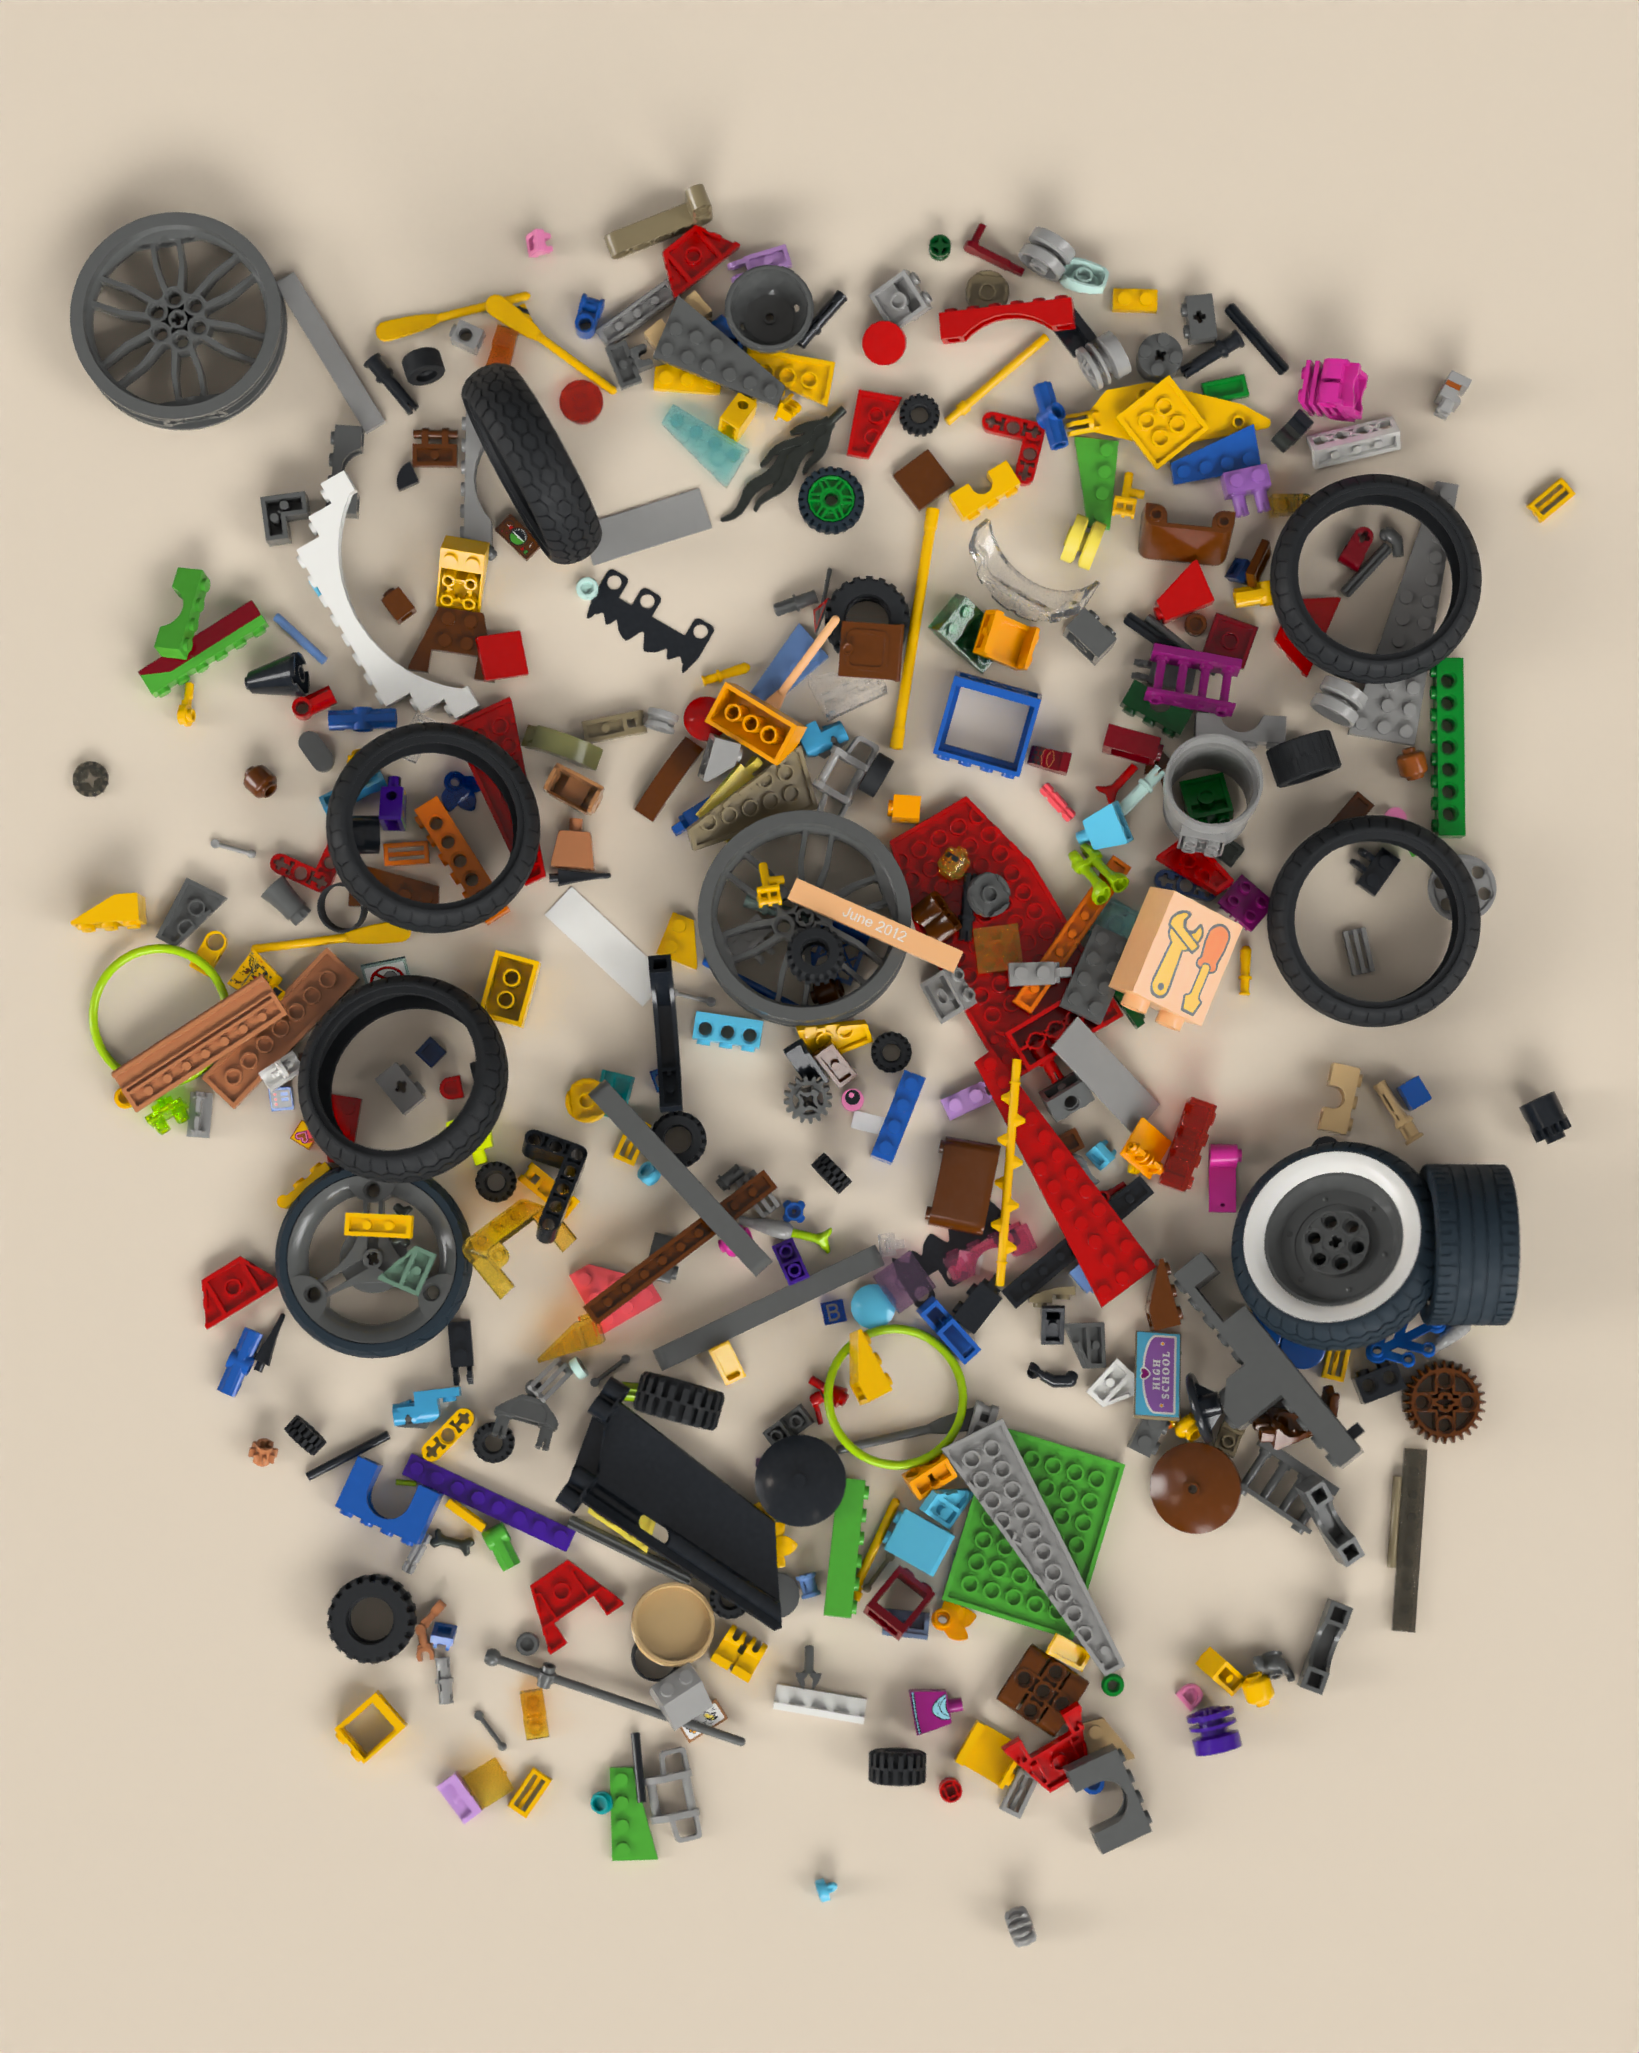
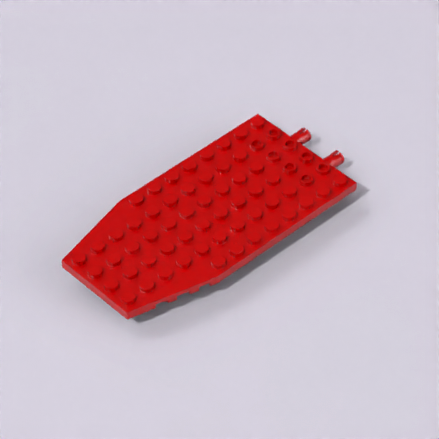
M966 796L889 841L891 851L904 875L910 895L911 908L928 894L937 891L945 900L949 909L958 918L961 912L964 873L979 875L990 872L1002 876L1007 882L1011 896H1009V905L1003 913L995 917H983L974 912L976 919L973 922L972 942L958 941V930L943 943L963 951L957 966L964 971V979L969 988L975 991V999L977 1001V1004L965 1010L964 1013L986 1050L989 1052L993 1049L1010 1073L1012 1072V1059H1021L1020 1077L1038 1066L1040 1068L1043 1067L1053 1084L1065 1076L1054 1061L1056 1059L1055 1056L1058 1054L1051 1047L1076 1017H1079L1093 1033H1096L1124 1015L1114 998H1112L1100 1025L1060 1007V1001L1072 976L1070 978H1060V983L1051 985L1032 1014H1029L1012 1002L1022 986H1009L1008 963L1040 962L1067 920L1032 861ZM950 852L959 857V860L955 862L951 859L952 856L946 857L945 854ZM912 917L915 930L926 935L924 927L917 924ZM1081 943L1064 966L1072 967V974L1084 950Z

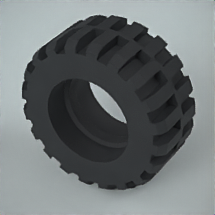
M859 576L853 578V581L849 583L848 581L844 582L839 590L836 589L833 592L832 598L826 606L825 626L832 616H839V623L828 637L829 643H832L833 649L837 653H840L842 621H846L847 613L853 605L863 601L875 602L882 606L887 613L888 624L904 625L903 644L905 643L910 625L909 607L905 603L903 594L896 590V586L892 583L890 585L885 583L886 580L880 577L879 580L873 579V576H866V579H860Z
M645 1371L640 1377L633 1405L635 1410L649 1415L713 1431L718 1425L725 1396L723 1392L705 1386Z
M380 1574L363 1575L345 1584L334 1595L331 1601L332 1604L328 1608L327 1615H329V1620L327 1621V1628H330L331 1634L329 1636L331 1640L335 1641L336 1648L340 1652L343 1651L346 1654L345 1657L351 1660H358V1663L378 1664L393 1658L408 1645L415 1632L414 1628L417 1623L415 1610L417 1609L415 1603L411 1600V1594L403 1588L400 1582H395L392 1580L393 1578L380 1576ZM375 1597L382 1599L390 1606L393 1612V1626L385 1637L379 1640H366L354 1631L351 1624V1614L355 1605L362 1599Z

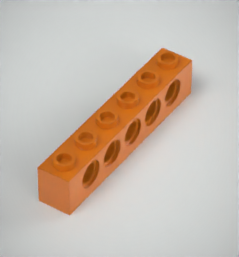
M435 796L414 810L417 814L414 817L415 821L421 829L425 827L429 833L426 836L432 847L437 846L441 853L438 857L443 865L447 866L449 864L453 870L450 876L456 885L461 883L465 889L462 892L465 899L475 895L492 883L438 796ZM435 819L442 820V827L438 830L431 828V823ZM446 838H453L454 845L446 849L443 847V841ZM460 856L465 857L466 864L463 867H456V858ZM471 875L478 877V883L475 886L467 885V878ZM506 906L496 915L486 920V924L490 925L509 913L510 909Z

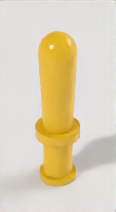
M744 662L722 671L718 669L716 673L701 676L704 687L717 681L721 683L724 679L746 674L750 671V665Z
M1244 945L1240 950L1241 975L1238 976V979L1241 981L1239 995L1243 996L1250 995L1249 983L1252 980V976H1250L1251 948L1247 945Z

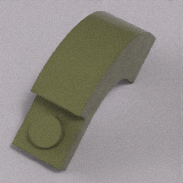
M528 725L521 746L527 749L548 753L565 759L579 767L595 771L603 749L587 741L540 725Z

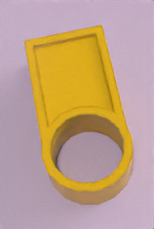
M219 931L209 932L196 954L215 968L228 946L226 936ZM219 934L224 939L223 947L219 950H211L208 946V940L212 935ZM193 962L190 963V967L209 977L198 965Z

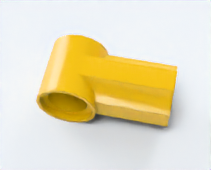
M1270 580L1259 582L1255 588L1248 586L1233 588L1235 608L1273 605Z

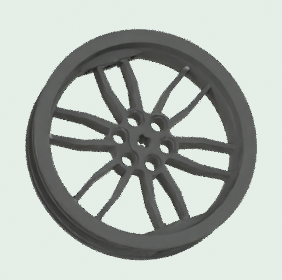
M167 212L137 219L116 230L93 251L84 264L77 278L70 306L72 339L79 360L87 374L102 394L123 413L137 421L162 429H202L220 424L240 414L251 406L268 388L279 369L286 347L288 326L284 299L261 253L245 236L229 225L194 213ZM206 241L232 254L228 260L214 269L192 294L187 293L188 268L183 243ZM176 245L179 259L177 286L168 287L162 274L158 250H160L159 248H169ZM151 249L153 268L163 295L160 299L155 300L130 285L110 279L109 276L132 254L137 251ZM242 262L251 274L228 292L209 301L205 300L215 284L238 263ZM253 284H258L265 306V333L254 331L236 323L208 319L210 314L235 301ZM103 286H109L135 297L146 304L147 307L145 312L121 310L99 303L97 299ZM173 297H181L179 303L171 304ZM195 304H202L199 311H192V307ZM95 311H101L122 320L151 325L149 329L124 342L105 360H101L94 337ZM156 311H164L162 317L154 318ZM182 318L181 324L177 325L178 319ZM198 326H206L202 333L195 332ZM167 332L165 339H157L159 333ZM213 332L236 333L261 341L262 345L258 356L252 358L226 348L212 338ZM183 339L188 340V344L185 347H178L179 341ZM153 342L154 346L141 363L120 381L117 382L108 372L111 366L130 352ZM200 344H205L222 355L251 365V367L235 385L225 392L208 395L206 376L196 348ZM166 350H172L171 377L176 401L157 404L142 399L126 389L144 375ZM191 356L197 370L201 394H199L200 396H191L183 399L180 385L181 358Z
M813 810L789 811L763 818L740 831L721 849L703 881L698 903V928L706 961L723 990L738 1005L761 1019L788 1027L815 1026L849 1019L868 1008L883 995L896 978L907 952L888 945L884 957L880 958L859 940L833 927L834 920L794 902V906L790 910H784L778 903L772 904L771 907L765 905L776 911L777 916L748 922L722 932L717 921L722 891L726 882L731 881L749 897L757 901V892L734 876L732 872L743 859L759 870L758 864L761 862L750 853L769 841L795 834L802 835L798 858V877L800 880L805 881L804 859L807 838L809 834L827 836L829 841L824 866L814 886L823 889L830 869L833 844L836 840H839L867 858L872 865L875 875L853 882L834 893V895L844 899L856 890L873 883L875 885L878 884L883 897L882 900L863 907L874 912L888 906L893 921L911 928V901L904 875L886 846L871 832L849 819ZM768 868L769 876H775V874ZM779 884L783 903L787 900L790 892L783 884ZM801 916L811 917L808 919L809 923L805 924L804 921H799ZM786 922L790 925V929L787 932H780L778 925ZM811 924L812 928L816 927V924H821V928L829 927L831 932L835 931L838 934V938L842 942L855 947L878 965L874 973L865 980L844 963L842 964V971L860 984L857 989L837 1000L809 1005L808 998L811 985L805 984L801 1005H792L781 1002L785 975L789 968L787 952L780 969L777 992L774 999L760 994L747 985L738 976L734 964L758 956L782 941L791 942V936L798 934L797 930L801 927L805 930L806 925ZM772 928L774 935L757 947L736 956L731 954L727 944L728 938L748 931ZM811 945L802 954L805 955V962L811 965V949L813 947L820 946L828 956L829 951L821 945Z

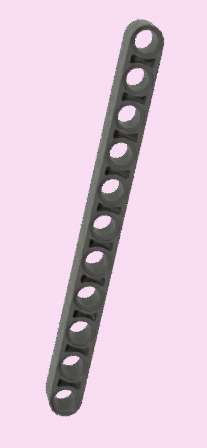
M605 1079L588 1094L756 1277L773 1262Z
M875 1244L810 1275L805 1280L776 1291L653 1350V1353L661 1370L664 1371L884 1266L885 1263Z

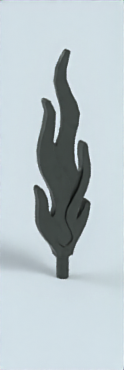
M840 406L829 417L826 416L820 420L805 422L790 431L791 436L803 435L783 441L775 445L760 463V467H765L774 456L778 455L774 464L765 473L747 483L736 509L721 518V522H728L742 515L755 494L767 485L774 483L769 491L757 499L753 508L754 512H757L760 506L768 500L783 493L793 482L804 457L809 452L814 451L802 470V474L806 475L809 469L826 453L835 423L847 411Z

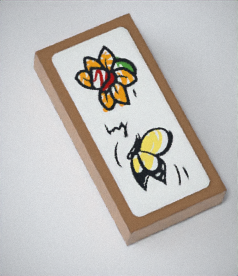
M715 1698L711 1701L713 1707L694 1718L693 1721L716 1727L727 1720L728 1717ZM680 1727L689 1743L703 1735L697 1731Z

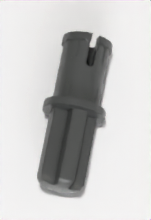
M815 590L798 596L792 595V598L775 603L773 608L776 615L781 616L796 610L799 612L801 608L819 602Z

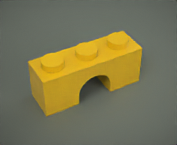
M1007 460L987 472L986 477L991 484L989 492L978 494L973 491L968 483L949 495V501L962 522L967 519L969 521L976 519L980 516V511L987 508L990 510L1000 503L998 500L1005 496L1010 498L1018 492L1021 482Z

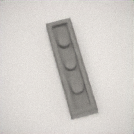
M667 279L595 330L606 347L620 342L676 302L673 298L669 281Z

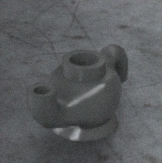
M1271 1651L1252 1658L1255 1668L1268 1675L1269 1679H1279L1283 1676L1282 1673H1284L1288 1682L1295 1681L1293 1671L1281 1657L1282 1652Z

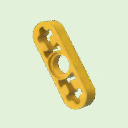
M468 1408L457 1410L423 1445L421 1451L423 1458L430 1462L440 1459L473 1425L475 1421L474 1413ZM460 1413H468L470 1415L468 1417L470 1422L468 1424L462 1423L459 1426L462 1431L459 1433L458 1429L451 1425L450 1422L453 1420L456 1424L461 1419ZM450 1428L454 1431L455 1437L452 1441L448 1442L442 1438L444 1429ZM438 1437V1440L446 1445V1448L443 1449L440 1446L436 1450L438 1455L436 1457L434 1455L429 1457L427 1455L429 1452L427 1447H434L438 1443L434 1439Z

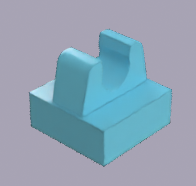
M1107 1140L1098 1142L1085 1154L1100 1171L1116 1158L1117 1151L1114 1149L1110 1152L1107 1149Z

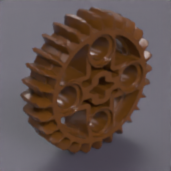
M1445 1360L1440 1361V1366H1438L1436 1361H1432V1368L1428 1364H1423L1425 1371L1417 1368L1418 1376H1409L1413 1383H1405L1410 1388L1409 1391H1402V1394L1408 1396L1407 1399L1401 1400V1403L1408 1406L1402 1412L1410 1414L1405 1420H1413L1410 1428L1418 1427L1417 1435L1425 1432V1440H1429L1433 1436V1443H1437L1439 1437L1442 1444L1447 1443V1438H1449L1451 1443H1455V1436L1460 1440H1464L1462 1433L1471 1435L1472 1433L1469 1428H1478L1474 1421L1483 1420L1478 1416V1413L1485 1412L1484 1409L1480 1408V1404H1485L1486 1401L1481 1400L1479 1396L1484 1395L1485 1392L1478 1391L1477 1389L1482 1386V1383H1474L1473 1381L1476 1380L1477 1376L1472 1375L1469 1377L1468 1375L1471 1370L1467 1368L1462 1371L1463 1364H1458L1454 1368V1361H1450L1448 1366H1446ZM1441 1373H1445L1448 1376V1382L1443 1386L1438 1382V1377ZM1432 1376L1431 1391L1417 1392L1422 1382ZM1455 1376L1467 1385L1470 1392L1455 1391ZM1438 1389H1449V1392H1438ZM1421 1395L1426 1399V1404L1423 1408H1419L1416 1405V1399ZM1443 1396L1444 1399L1451 1401L1448 1404H1444V1408L1443 1405L1437 1403V1401L1443 1399ZM1464 1396H1469L1471 1399V1405L1468 1408H1464L1461 1404ZM1438 1411L1449 1412V1415H1438ZM1417 1412H1432V1428L1421 1420ZM1456 1412H1470L1467 1419L1456 1428ZM1443 1418L1449 1422V1427L1445 1431L1439 1428V1422Z

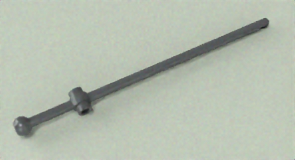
M494 1648L488 1649L484 1661L488 1666L494 1667L499 1664L537 1677V1686L542 1689H549L550 1685L555 1683L667 1721L658 1708L557 1675L555 1672L556 1666L552 1663L544 1662L541 1668H537L501 1656L500 1652ZM693 1720L682 1726L738 1746H744L746 1742L743 1737Z

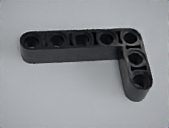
M529 1130L524 1137L523 1155L529 1159L560 1169L540 1216L536 1231V1238L539 1242L550 1244L557 1237L584 1170L587 1150L582 1145L539 1130Z

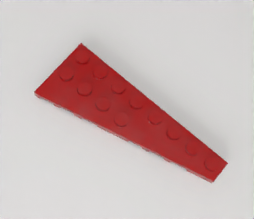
M510 697L452 723L476 731L494 741L516 761L527 777ZM468 763L511 854L513 825L508 805L495 783L480 769ZM540 842L536 861L525 886L546 877Z

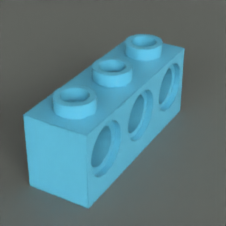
M696 1011L692 1038L697 1040L696 1044L710 1046V1042L719 1043L720 1048L732 1049L734 1045L741 1046V1051L754 1052L755 1049H760L764 1022ZM703 1023L710 1024L712 1026L711 1033L702 1035L699 1032L700 1025ZM729 1026L734 1029V1035L731 1038H724L721 1035L724 1027ZM745 1031H755L757 1034L756 1039L752 1042L746 1041L743 1037Z

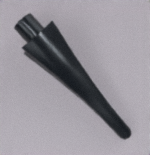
M558 869V873L549 874V883L558 882L559 887L588 880L611 878V874Z
M284 1313L279 1316L270 1335L254 1357V1360L257 1361L254 1370L262 1373L265 1365L270 1366L277 1337L285 1319Z

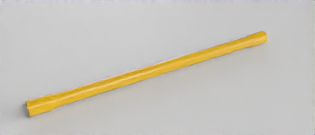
M932 507L926 508L920 561L895 721L889 748L895 750H903L911 684L935 531L940 512L939 509Z

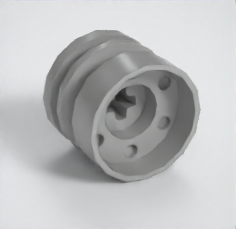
M1111 331L1096 338L1097 349L1092 343L1088 342L1085 344V349L1079 347L1075 351L1083 375L1095 390L1102 389L1103 383L1105 385L1111 384L1110 373L1116 379H1120L1132 371L1124 348Z

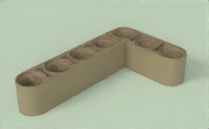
M697 184L688 188L685 191L686 203L607 234L604 240L612 259L622 258L686 233L695 225L703 226L711 222L713 219L712 205L704 185Z

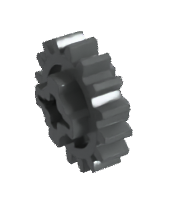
M804 1074L803 1080L795 1077V1084L788 1083L791 1090L784 1091V1095L789 1097L783 1099L784 1104L789 1105L786 1108L787 1113L793 1111L792 1118L795 1119L799 1116L800 1123L808 1119L809 1123L812 1124L815 1117L820 1121V1114L827 1115L826 1107H832V1103L827 1101L833 1098L832 1093H826L830 1090L829 1085L823 1086L824 1081L822 1078L816 1081V1075L814 1074L811 1079H808L806 1074ZM804 1085H811L810 1087L802 1088ZM820 1091L823 1094L822 1103L817 1099ZM794 1094L799 1099L796 1107L793 1103ZM803 1096H812V1101L807 1100L804 1102ZM806 1110H814L813 1112L809 1113L805 1112Z

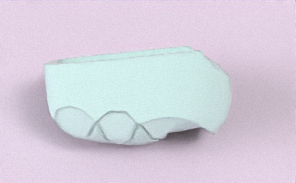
M1076 257L1073 258L1069 265H1064L1065 272L1059 280L1064 288L1078 293H1103L1109 276V272L1105 267Z

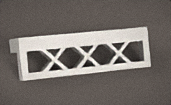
M1393 416L1306 436L1307 443L1312 452L1314 469L1401 449L1400 430ZM1388 425H1390V427H1391V428H1387V429H1381V428H1380V427L1388 426ZM1362 431L1368 432L1366 434H1359ZM1345 436L1347 438L1338 439L1337 437ZM1315 442H1325L1323 444L1315 445Z
M777 1683L773 1709L864 1724L867 1699Z

